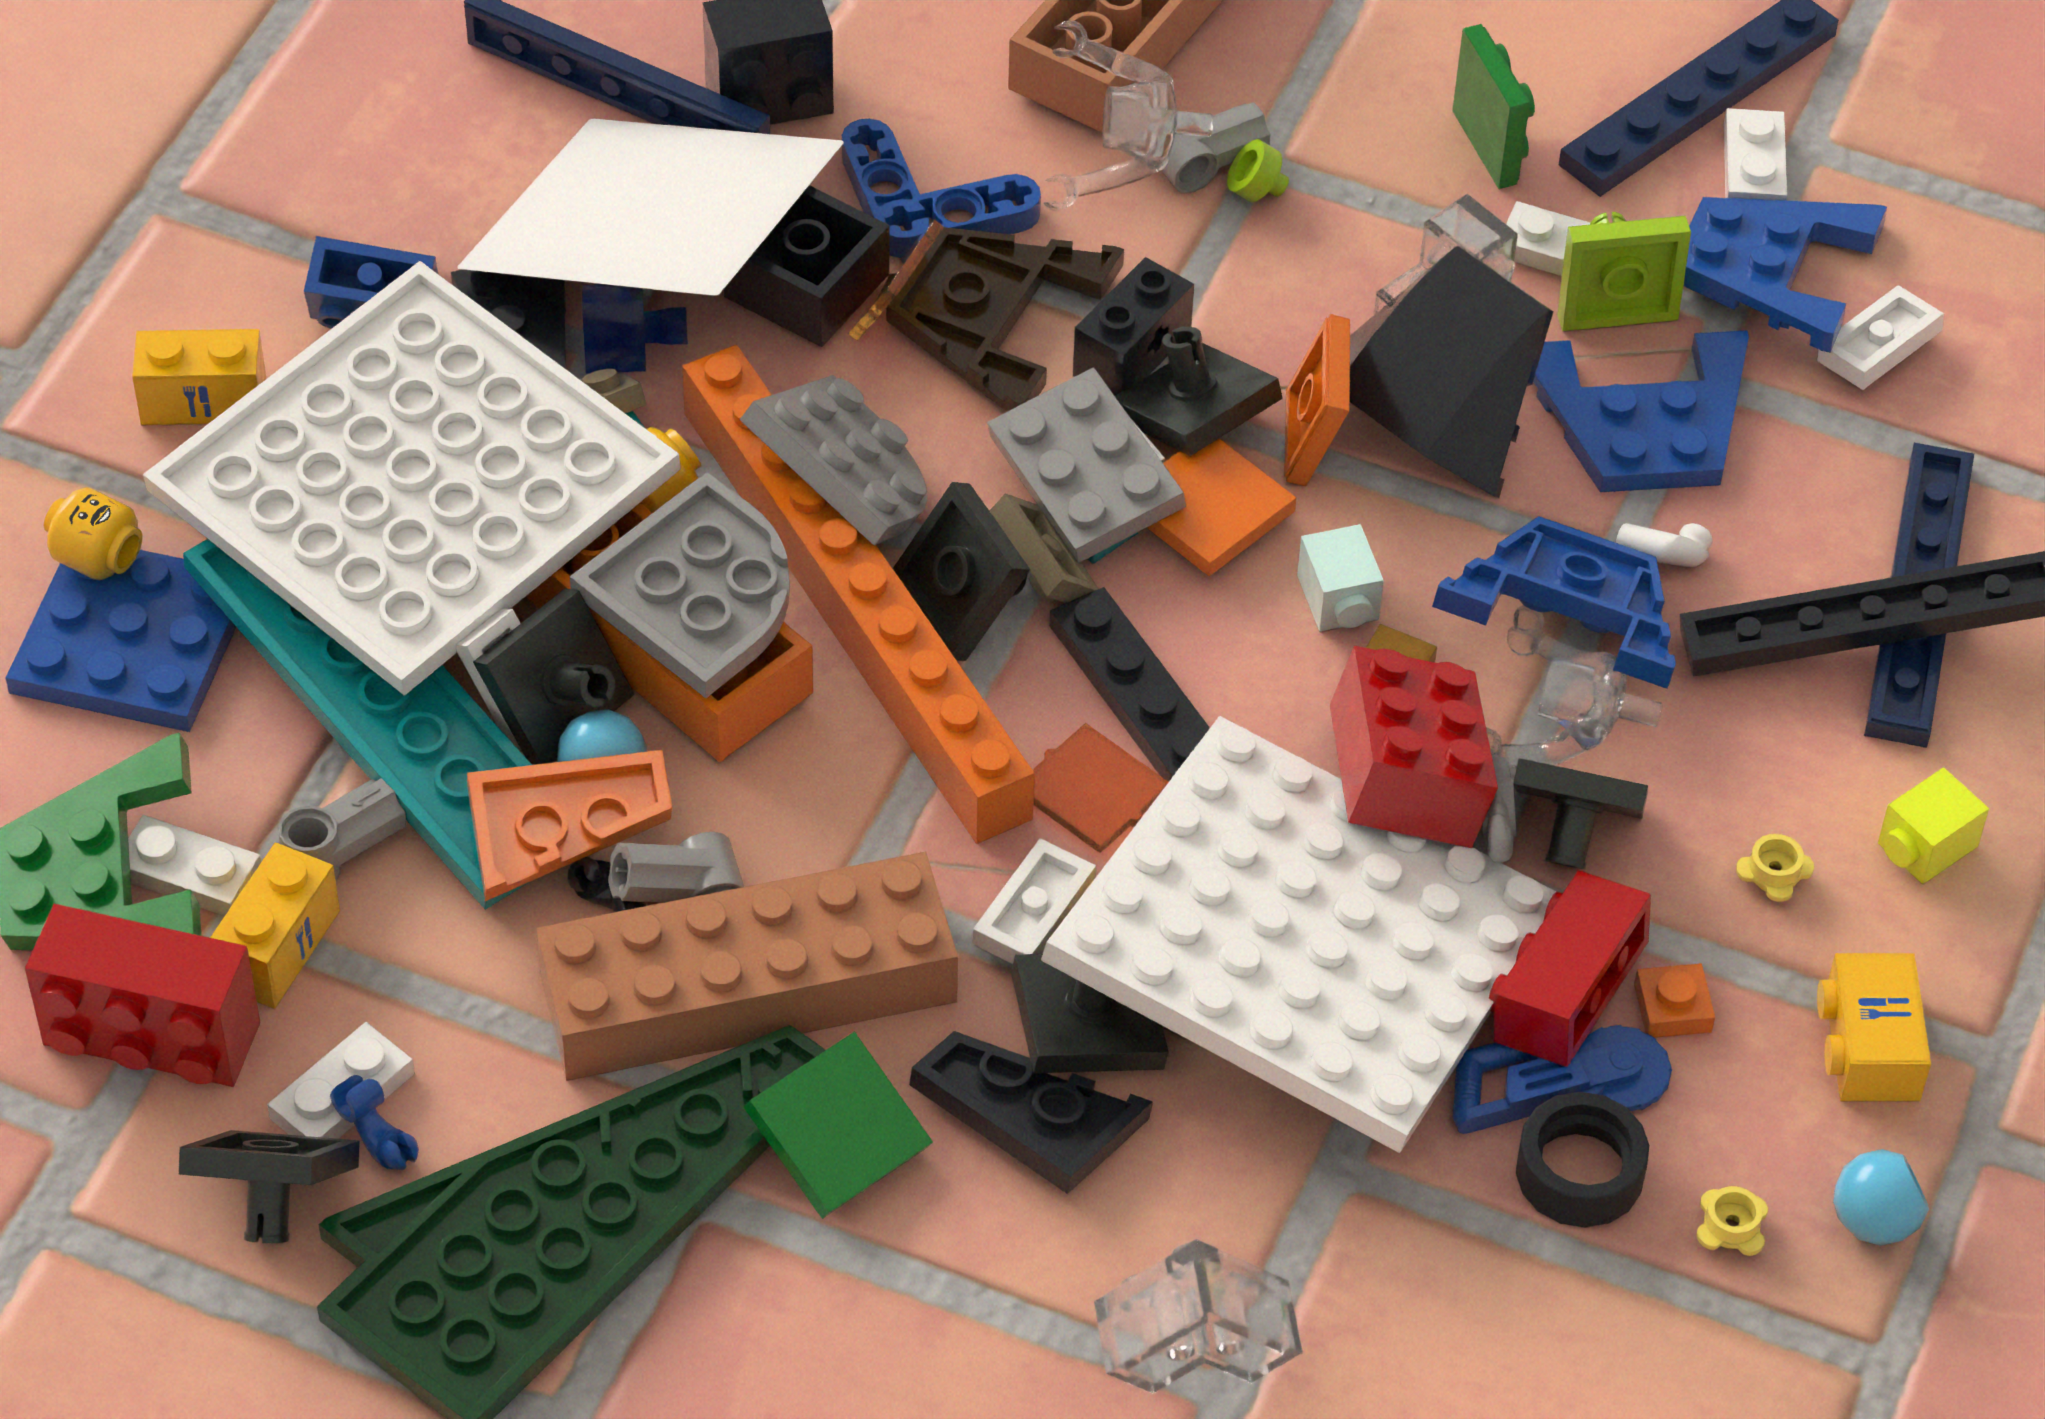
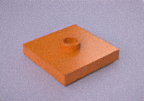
M1333 314L1325 318L1286 389L1284 463L1286 482L1307 486L1349 413V318Z

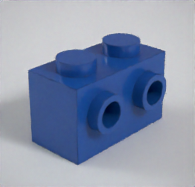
M316 236L304 287V295L310 318L317 319L319 324L332 329L419 261L438 274L436 257Z

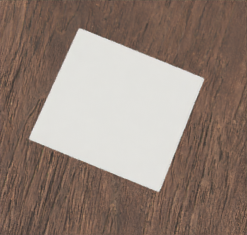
M589 119L458 265V269L717 296L733 279L844 142L841 140Z

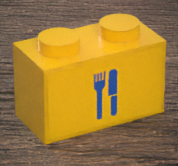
M260 330L136 331L132 378L141 425L209 424L265 381L266 371Z
M275 842L210 938L247 946L258 1003L276 1009L339 914L340 907L333 865Z
M1835 953L1828 980H1819L1817 1009L1820 1019H1829L1831 1035H1827L1825 1040V1068L1828 1075H1837L1840 1101H1921L1931 1067V1059L1915 953Z

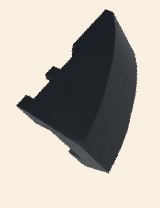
M1456 246L1350 335V403L1426 458L1494 497L1499 498L1505 480L1500 478L1510 442H1516L1520 429L1516 421L1526 387L1533 384L1554 311L1464 248Z

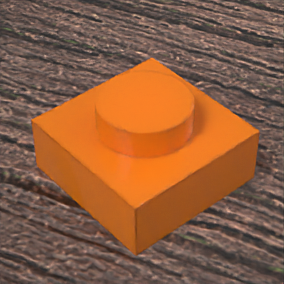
M1702 963L1637 969L1634 986L1645 1033L1654 1038L1712 1033L1715 1014Z

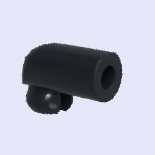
M585 857L570 865L567 873L568 883L577 895L584 900L613 909V912L646 906L645 902L622 901L621 898L612 897L608 883L610 862Z

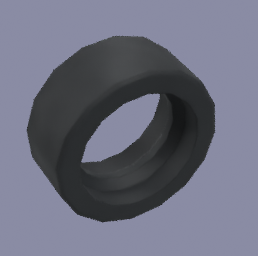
M1586 1092L1556 1095L1537 1106L1523 1125L1516 1176L1522 1194L1538 1212L1560 1224L1584 1228L1609 1224L1629 1212L1640 1196L1647 1170L1650 1145L1643 1125L1622 1104L1604 1095ZM1578 1134L1595 1137L1610 1145L1621 1157L1622 1170L1618 1176L1604 1183L1586 1185L1570 1182L1555 1174L1543 1161V1147L1561 1136Z

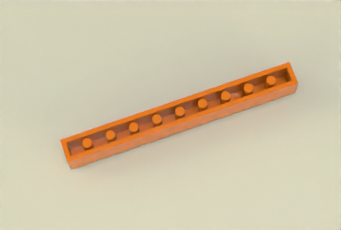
M738 345L730 346L682 365L685 416L740 497L755 507L772 524L785 548L789 569L975 843H981L1033 820L1034 771L877 545L874 546L740 421V418L753 401L771 396L772 394Z

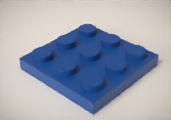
M140 550L133 564L124 573H114L103 580L89 578L60 563L5 677L8 692L13 695L190 732L236 626L184 568V559Z

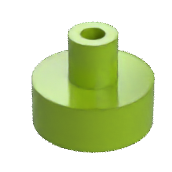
M1259 139L1247 143L1238 152L1230 166L1227 176L1229 190L1249 202H1256L1267 193L1275 197L1281 196L1289 183V178L1280 172L1282 154Z

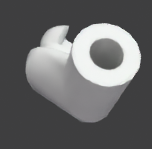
M1625 523L1621 526L1616 539L1618 544L1656 556L1658 563L1689 568L1703 564L1709 557L1707 549L1713 542L1709 530L1694 523L1684 525L1679 535Z

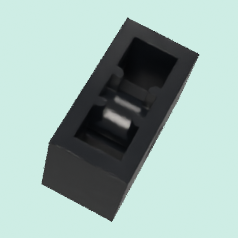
M1145 257L1075 326L1073 376L1075 377L1094 367L1115 396L1150 375L1167 357V351L1164 349L1162 341L1163 337L1167 333L1172 335L1173 341L1176 344L1172 330L1180 327H1191L1194 283Z

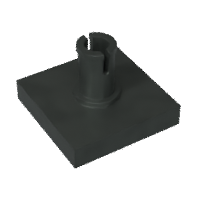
M1180 327L1172 330L1176 344L1173 341L1172 335L1167 333L1162 341L1164 349L1167 351L1169 363L1115 395V398L1128 416L1143 433L1189 456L1283 399L1277 377L1202 343L1201 331L1195 327Z
M952 482L893 567L897 576L954 658L958 661H966L1009 599L1012 596L1018 595L1023 590L1027 574L1031 570L972 485Z
M563 589L473 661L522 753L532 765L552 763L557 759L560 737L571 720L589 711L605 709L615 711L635 695L579 590Z
M1521 758L1518 759L1513 782L1516 792L1551 799L1552 803L1558 805L1545 861L1578 869H1585L1586 867L1585 859L1596 813L1607 811L1642 819L1648 795V785Z
M1043 954L1015 955L1011 975L1033 1073L1164 1070L1169 1051L1162 1025L1041 961Z
M229 1130L181 1146L179 1152V1175L248 1180L247 1221L244 1240L258 1242L259 1238H262V1243L288 1242L290 1237L288 1232L290 1184L313 1185L359 1168L360 1140Z

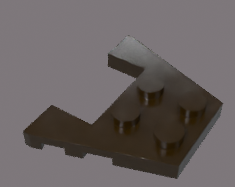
M939 227L886 304V321L1008 412L1039 396L1046 385V367L998 350L1042 282L1047 280L1101 301L1123 267L1124 249L1117 246L1102 245V253L1072 250L1073 241L1051 239L1046 247L1015 243V235Z

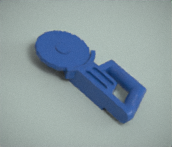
M1621 1025L1601 1027L1589 1034L1568 1067L1496 1042L1466 1050L1456 1066L1452 1117L1460 1133H1472L1530 1117L1537 1106L1552 1097L1574 1092L1604 1095L1627 1107L1630 1111L1643 1110L1651 1104L1658 1102L1664 1092L1668 1090L1672 1072L1668 1053L1656 1041L1657 1039L1651 1035L1640 1031L1638 1028L1623 1027ZM1510 1066L1507 1070L1504 1098L1480 1105L1483 1073L1499 1069L1500 1067Z

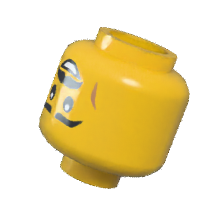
M88 487L73 491L66 499H57L49 508L44 520V530L48 532L47 547L51 557L55 561L95 580L106 579L114 573H124L135 561L142 545L143 534L138 529V520L134 510Z

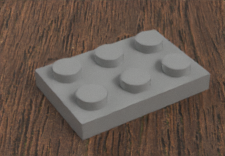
M1094 367L987 422L990 437L1078 563L1186 507L1184 492Z

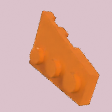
M662 750L467 773V788L485 901L671 820L672 803Z

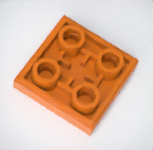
M1219 438L1191 456L1179 451L1163 463L1184 492L1186 507L1147 528L1210 577L1293 514L1296 509L1297 497Z

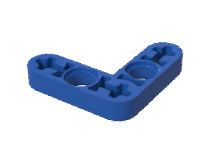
M869 118L856 120L844 128L841 135L844 142L842 145L843 165L863 212L890 225V256L907 258L921 255L939 227L1015 234L1031 229L1039 220L1041 210L1040 187L1027 176L1019 174L1003 175L920 194L893 131L887 124L880 120ZM865 145H869L872 151H877V160L869 162V153ZM888 181L895 183L900 188L891 194H880L871 190L870 187L875 183ZM985 206H988V213H985ZM961 209L970 212L974 217L966 222L957 223L949 221L943 215L951 210ZM929 218L932 219V226H929ZM899 226H903L906 231H902Z

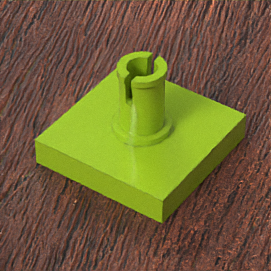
M1605 212L1596 216L1590 225L1569 226L1567 229L1557 312L1562 331L1678 320L1691 236L1686 216L1626 221L1622 214L1612 212L1611 218L1613 222L1609 223L1607 213Z

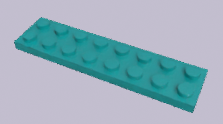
M209 539L183 553L184 568L370 780L377 781L382 778L395 791L396 797L406 813L407 822L485 910L524 886H519L485 901L467 788V773L529 766L532 764L443 665L404 696Z

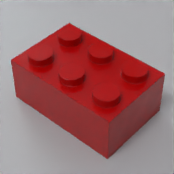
M1354 645L1330 703L1348 823L1472 848L1498 790L1475 671L1464 669L1452 662L1435 663L1407 657L1391 649L1374 650Z
M53 904L25 966L42 1043L70 1056L87 1054L116 1061L121 1066L132 1070L149 1068L179 1075L183 1079L195 1084H209L212 1082L234 1087L261 1023L247 946Z

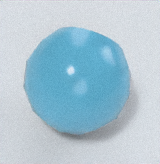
M609 709L589 711L571 720L561 735L558 744L557 762L647 752V745L641 731L629 717Z
M1884 1149L1860 1154L1843 1166L1835 1184L1833 1203L1837 1217L1861 1241L1880 1246L1903 1241L1920 1229L1929 1211L1928 1203L1918 1180L1903 1154Z

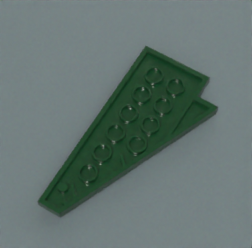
M788 1025L326 1217L318 1224L321 1240L358 1268L317 1306L319 1321L445 1418L494 1419L770 1147L743 1107L752 1098L824 1052L825 1049L793 1026Z

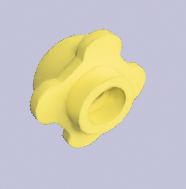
M1782 834L1762 836L1755 842L1751 856L1740 858L1736 865V874L1742 881L1754 882L1761 890L1766 892L1769 899L1777 902L1789 900L1792 897L1793 887L1801 879H1809L1814 871L1812 859L1804 855L1799 843L1791 837ZM1769 867L1778 868V869H1780V871H1779V870L1770 869Z
M1737 1186L1724 1187L1719 1190L1712 1189L1702 1195L1700 1207L1705 1212L1704 1224L1698 1227L1696 1236L1698 1242L1703 1247L1710 1250H1715L1720 1246L1728 1249H1738L1747 1256H1753L1762 1251L1765 1238L1760 1233L1761 1221L1768 1214V1206L1762 1198L1745 1188ZM1726 1220H1733L1739 1224L1737 1226H1730Z

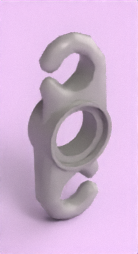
M1496 756L1492 757L1498 790L1484 819L1483 834L1484 839L1487 840L1488 855L1491 860L1501 863L1509 861L1512 856L1514 837H1517L1514 779H1511L1510 765L1505 757Z

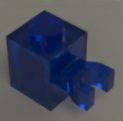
M595 283L594 285L582 286L586 374L602 369H615L617 372L646 371V343L666 345L688 344L686 307L644 311L643 288Z

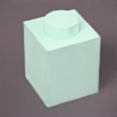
M1361 524L1301 536L1297 577L1319 632L1341 627L1354 628L1366 622L1379 620L1384 580Z

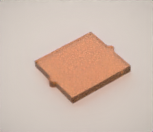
M934 220L894 266L889 276L848 334L858 341L894 300L944 228L943 225Z
M1087 723L1083 724L1058 748L1047 749L1044 753V760L1033 769L1035 773L1034 806L1099 853L1105 850L1130 826L1135 827L1142 818V815L1149 809L1168 784L1167 780Z

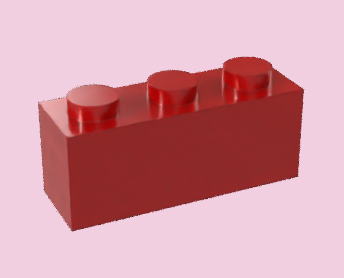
M1578 870L1563 893L1557 891L1552 895L1545 911L1544 922L1535 934L1529 932L1525 935L1517 953V962L1508 975L1500 974L1491 988L1489 999L1494 1002L1490 1012L1494 1013V1042L1568 1067L1649 942L1651 894Z

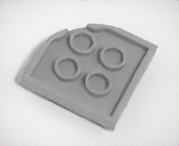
M831 375L753 401L740 418V421L874 546L906 532L924 510L927 504V487L918 465L905 447L908 442L906 434L894 423L886 419H880L863 403L864 397L862 393L850 382Z
M709 472L704 473L570 576L571 589L580 591L588 607L705 698L754 661L769 646L782 626L789 604L788 559L778 533L762 513Z

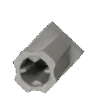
M1253 102L1239 105L1192 124L1183 116L1169 117L1152 129L1147 137L1145 147L1148 154L1172 185L1181 193H1191L1205 187L1214 178L1218 168L1232 163L1238 152L1250 141L1259 139L1270 145L1271 134L1267 128L1263 112Z
M382 778L377 781L371 779L323 808L302 806L289 811L282 817L278 825L279 843L332 864L335 880L337 881L341 873L340 865L406 827V813L400 805L395 791Z
M702 832L690 836L682 841L680 845L617 843L610 856L611 865L608 878L610 891L613 898H621L622 901L665 903L744 887L730 839L723 833Z

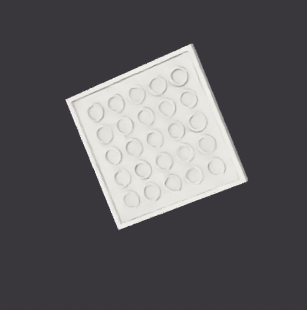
M419 261L143 474L148 492L405 696L457 653L456 644L502 608L511 609L681 468L679 453Z
M1219 716L1046 942L1041 961L1400 1153L1490 1015L1494 1002L1489 999V994L1496 978L1500 974L1508 975L1517 962V953L1523 938L1529 932L1535 934L1542 925L1547 905L1556 891L1503 863L1493 862L1489 856L1473 847L1468 848L1348 823L1342 780Z

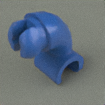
M353 1075L331 1091L330 1099L336 1111L346 1121L354 1122L365 1147L376 1162L387 1169L404 1170L407 1167L406 1162L408 1160L416 1162L419 1147L415 1138L393 1127L376 1110V1107L384 1102L383 1089L378 1081L374 1079L363 1081L361 1076Z

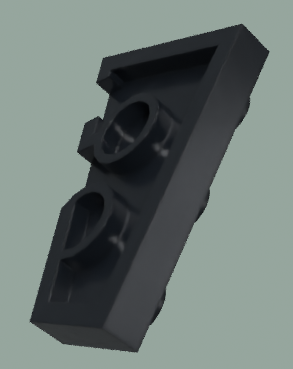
M462 269L451 272L453 286L566 369L565 280Z
M953 1031L912 1067L909 1085L1066 1194L1073 1190L1149 1120L1153 1101L1131 1093L1127 1101L1095 1091L1096 1081L1074 1073L1071 1074L1068 1081L1048 1073H1033L1029 1057Z

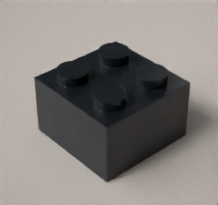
M713 0L702 2L707 89L770 115V125L834 113L833 30L822 0Z
M809 185L724 288V297L823 347L889 276L890 225Z

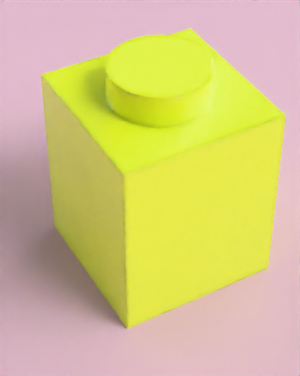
M1943 767L1888 804L1878 844L1884 848L1886 855L1895 865L1905 868L1920 883L1925 884L1979 846L1989 808Z

